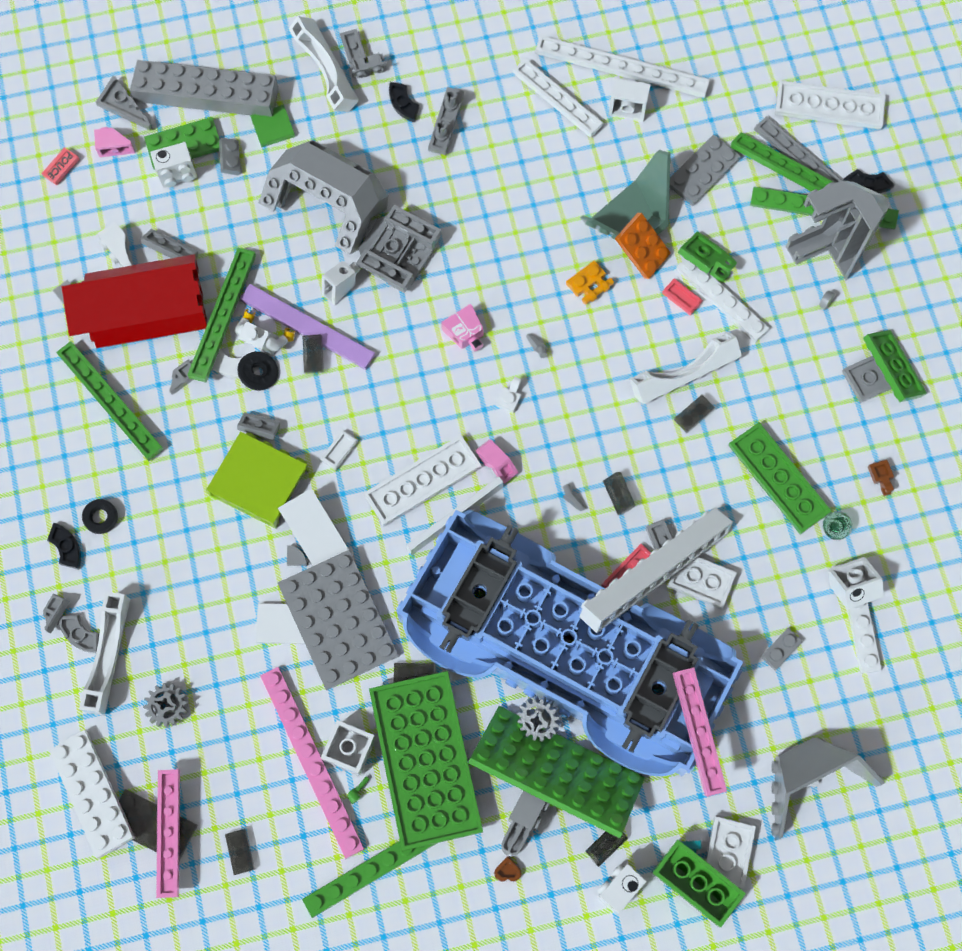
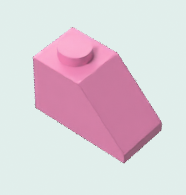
M102 127L94 130L95 149L99 157L135 153L131 141L115 129Z

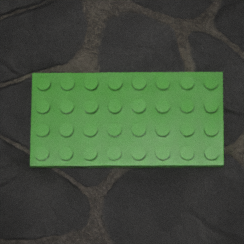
M448 671L369 688L402 851L483 833Z
M498 706L468 763L621 838L645 777L558 734H553L551 739L546 737L544 741H541L540 737L533 740V735L530 734L527 737V731L520 730L523 726L522 723H517L520 716Z

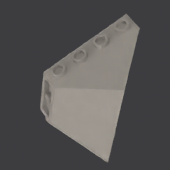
M819 737L812 738L777 756L775 761H772V773H775V782H772L771 787L772 794H775V802H772L771 807L772 815H775V823H772L771 827L772 836H775V841L783 838L791 794L842 767H846L876 787L883 785L885 782L860 755L827 743Z

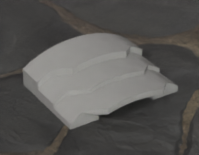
M393 205L387 216L376 220L371 231L360 245V258L356 265L405 293L419 276L441 237V229Z

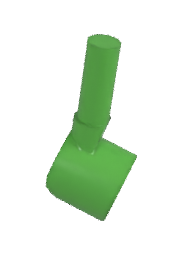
M365 777L356 788L349 791L348 799L352 804L361 799L358 792L370 780L368 777Z

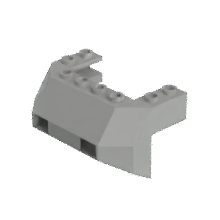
M311 140L287 149L269 170L258 202L274 212L276 207H284L292 184L346 213L335 246L348 254H352L359 250L371 218L387 210L388 194L374 173L320 143Z
M841 180L837 183L831 182L821 190L816 189L808 193L804 206L812 205L814 208L811 216L814 223L821 220L823 222L817 227H809L801 234L796 233L790 236L786 249L796 265L828 251L844 279L847 280L871 242L890 205L883 195L855 182Z

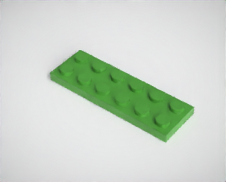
M760 422L729 443L728 446L800 535L832 512Z

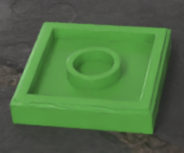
M284 105L274 107L272 117L250 115L261 148L295 137Z

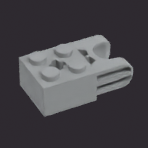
M525 791L522 792L508 820L511 825L502 841V851L504 854L513 857L520 853L531 830H537L542 820L539 815L541 811L546 812L549 803Z

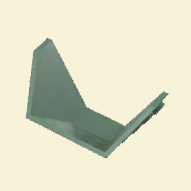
M658 150L633 183L592 218L582 215L580 219L585 225L596 228L605 235H611V238L615 240L637 213H642L655 232L660 234L668 227L670 152Z

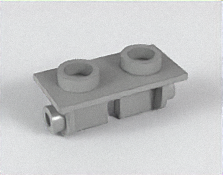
M377 53L367 56L369 63H365L364 57L352 60L349 63L350 69H354L352 77L362 78L370 72H382L386 68L383 54Z

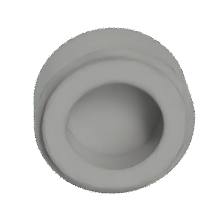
M827 291L822 297L819 306L826 310L831 304L835 293Z

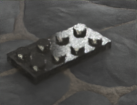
M125 789L119 799V803L135 836L133 841L157 852V804ZM181 816L179 861L198 826Z

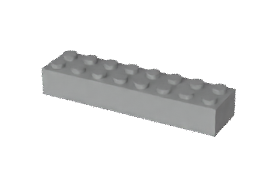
M137 60L130 92L134 101L140 103L272 117L279 86L274 75Z

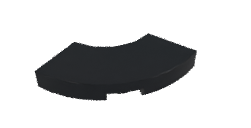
M390 82L389 97L393 108L401 117L415 123L420 108L419 104L413 102L408 97L407 85Z
M856 169L843 179L844 181L855 182L877 193H884L895 186L884 172L877 175H869Z
M53 522L47 541L57 547L60 555L59 564L79 570L81 551L76 538L65 527Z

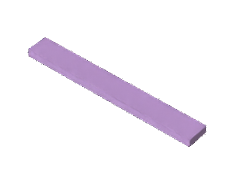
M251 284L248 285L240 297V301L364 370L367 369L375 356V352Z

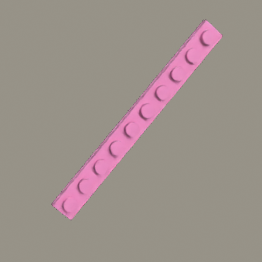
M279 667L260 675L345 859L365 850Z

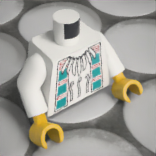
M245 309L242 319L235 328V332L239 335L240 340L272 355L287 344V342L294 341L295 331L289 332L290 328H285L284 335L278 337L251 324L256 312L250 314L248 313L249 309Z

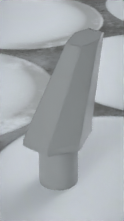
M527 334L526 337L534 351L539 353L540 358H545L548 347L532 334Z
M570 484L564 485L565 495L563 498L580 511L585 510L586 507L577 493L572 492Z

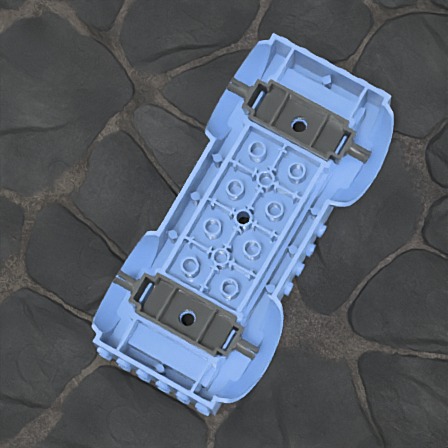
M471 509L463 513L456 510L453 516H450L447 520L443 533L439 534L434 549H431L428 553L426 563L417 572V578L409 586L404 601H401L396 611L399 622L403 624V629L411 643L431 661L449 671L472 678H480L493 673L506 680L505 683L515 689L516 687L523 689V693L528 697L534 698V696H538L539 699H542L545 696L548 703L553 700L552 706H558L560 714L568 718L572 716L583 722L587 738L599 751L630 770L650 776H668L673 773L683 776L686 773L689 774L690 771L692 772L696 761L673 672L695 668L712 732L715 727L714 719L716 720L724 709L723 701L725 702L733 691L731 685L739 679L742 673L740 667L743 661L736 658V650L699 629L698 624L694 623L691 625L693 621L687 620L685 622L649 603H645L641 607L637 605L632 606L596 633L580 618L581 606L587 599L594 598L603 587L556 563V554L519 534V530L515 527L512 530L513 526L508 525L506 527ZM479 588L483 589L486 593L485 597L476 598L474 591ZM565 636H571L574 641L572 643H567L564 641L563 638ZM653 685H662L664 688L663 694L656 695L653 693Z

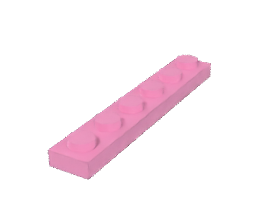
M695 668L673 672L704 795L709 797L727 792Z
M158 770L156 898L179 897L180 770Z

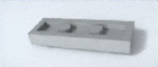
M150 229L141 237V244L170 258L195 254L196 258L198 256V251L153 229Z

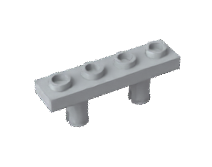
M447 87L428 151L446 155L463 101V90Z

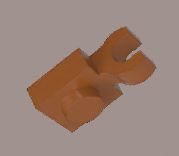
M888 460L869 464L868 470L874 484L880 483L883 496L891 495L894 488L890 480L894 478Z

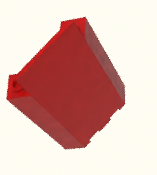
M195 254L86 273L82 283L61 286L69 336L89 333L91 342H95L96 349L206 329L208 324Z

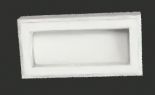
M342 430L320 458V461L336 471L356 446L358 440Z

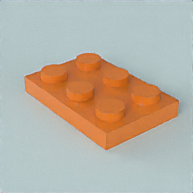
M637 213L615 238L644 279H649L671 254L642 213Z

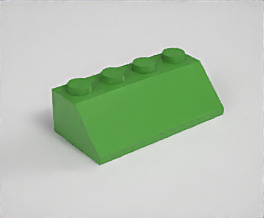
M678 839L651 872L720 928L746 894Z

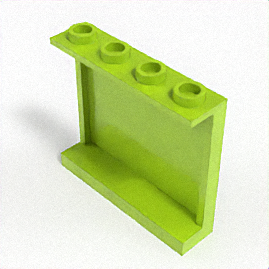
M240 431L206 491L209 496L276 529L280 523L278 518L281 515L278 508L289 501L305 471L309 472V468L306 464L307 462L302 458L297 457L295 459L290 456L289 452L283 449L277 450L273 448L271 443L265 440L261 442L257 440L255 435L249 432L245 434Z

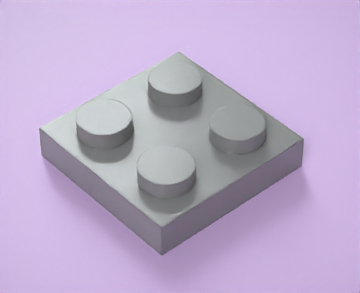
M873 356L842 370L860 403L892 389L885 380L884 374L876 364Z

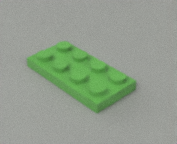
M213 117L144 136L154 170L155 167L150 152L182 142H186L192 159L220 151V139Z
M891 330L867 334L863 338L866 347L872 353L876 364L880 367L885 380L889 383L894 396L899 402L920 398L927 394Z

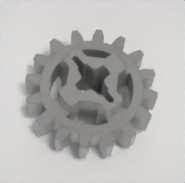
M163 683L162 688L156 685L155 692L149 690L150 698H144L148 702L147 705L143 706L144 709L148 710L145 716L151 717L149 721L151 723L156 722L158 727H161L163 723L166 728H169V723L176 726L177 719L183 720L181 714L187 713L184 706L189 704L183 701L187 696L181 694L182 689L177 688L175 690L174 684H171L169 688L166 683ZM174 695H176V697H177V699H178V702H179V705H176V704H175V702H174V699H175ZM169 703L172 707L163 708L160 704ZM153 706H155L158 710L157 716L154 713Z
M535 696L533 700L528 698L525 701L526 703L520 706L522 710L517 713L520 716L517 723L523 724L520 730H526L527 737L530 734L533 735V740H536L538 737H540L541 741H544L546 737L551 739L553 734L559 731L558 728L562 724L559 721L562 714L556 713L559 707L552 706L553 700L549 703L546 702L545 696L541 700H539L538 696Z

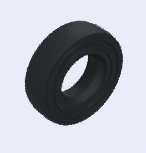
M96 499L89 502L82 512L84 526L95 534H104L111 531L118 520L115 506L104 499ZM97 510L107 512V519L103 523H95L93 521V514Z

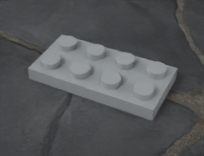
M713 134L670 177V188L690 205L694 206L740 160L741 156Z

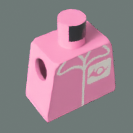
M471 304L441 322L443 332L461 349L470 345L474 351H478L483 347V343L480 340L484 335L483 327Z

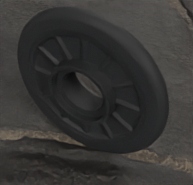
M257 351L246 354L239 361L237 368L240 381L252 390H266L273 386L278 378L279 371L275 360L263 352ZM254 367H260V368H262L263 374H262V375H256V374H254L253 368H254Z

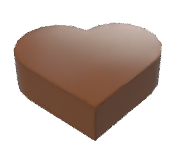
M507 856L497 866L494 875L498 881L509 880L515 882L520 879L521 870Z

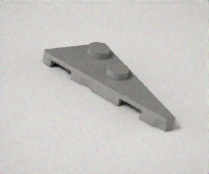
M112 76L97 99V106L151 130L152 125L147 117L140 111L137 104L128 95L124 87L121 86L117 78Z

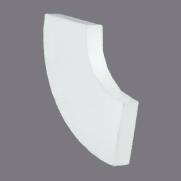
M219 349L212 370L229 378H239L237 368L241 358L228 357Z

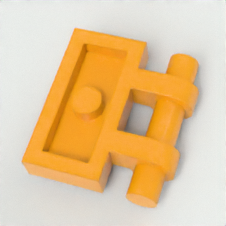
M594 260L568 279L566 285L577 297L584 293L585 296L581 300L586 305L590 301L596 300L597 296L602 292L608 291L610 286L614 284L612 278L606 281L602 280L606 276V272ZM595 284L598 285L594 290L589 289Z

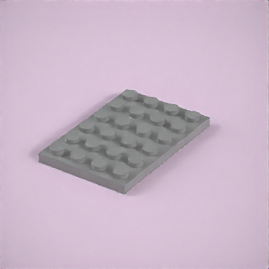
M350 550L278 582V586L326 691L399 657Z

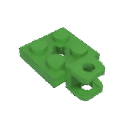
M698 231L678 251L681 256L706 274L709 273L722 282L730 276V271L737 264L731 256L726 254L725 250Z

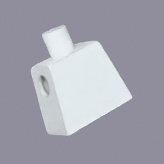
M343 261L338 263L322 275L321 294L333 305H336L355 286L356 274L361 270L355 262L350 265Z

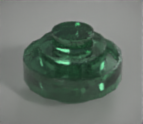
M842 511L831 512L823 521L825 534L833 540L844 539L852 531L851 518Z

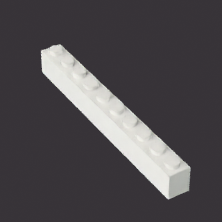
M716 507L710 512L706 511L698 521H692L687 529L680 530L675 538L672 540L668 539L660 549H654L648 558H642L633 569H627L621 578H615L606 589H600L594 598L587 599L581 606L580 618L598 633L726 536L733 522Z

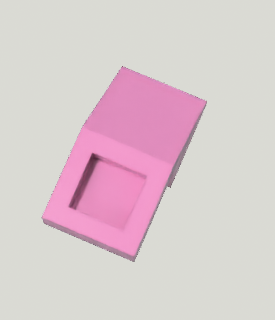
M491 439L475 450L483 464L492 468L496 476L500 477L503 481V484L519 473L510 458Z

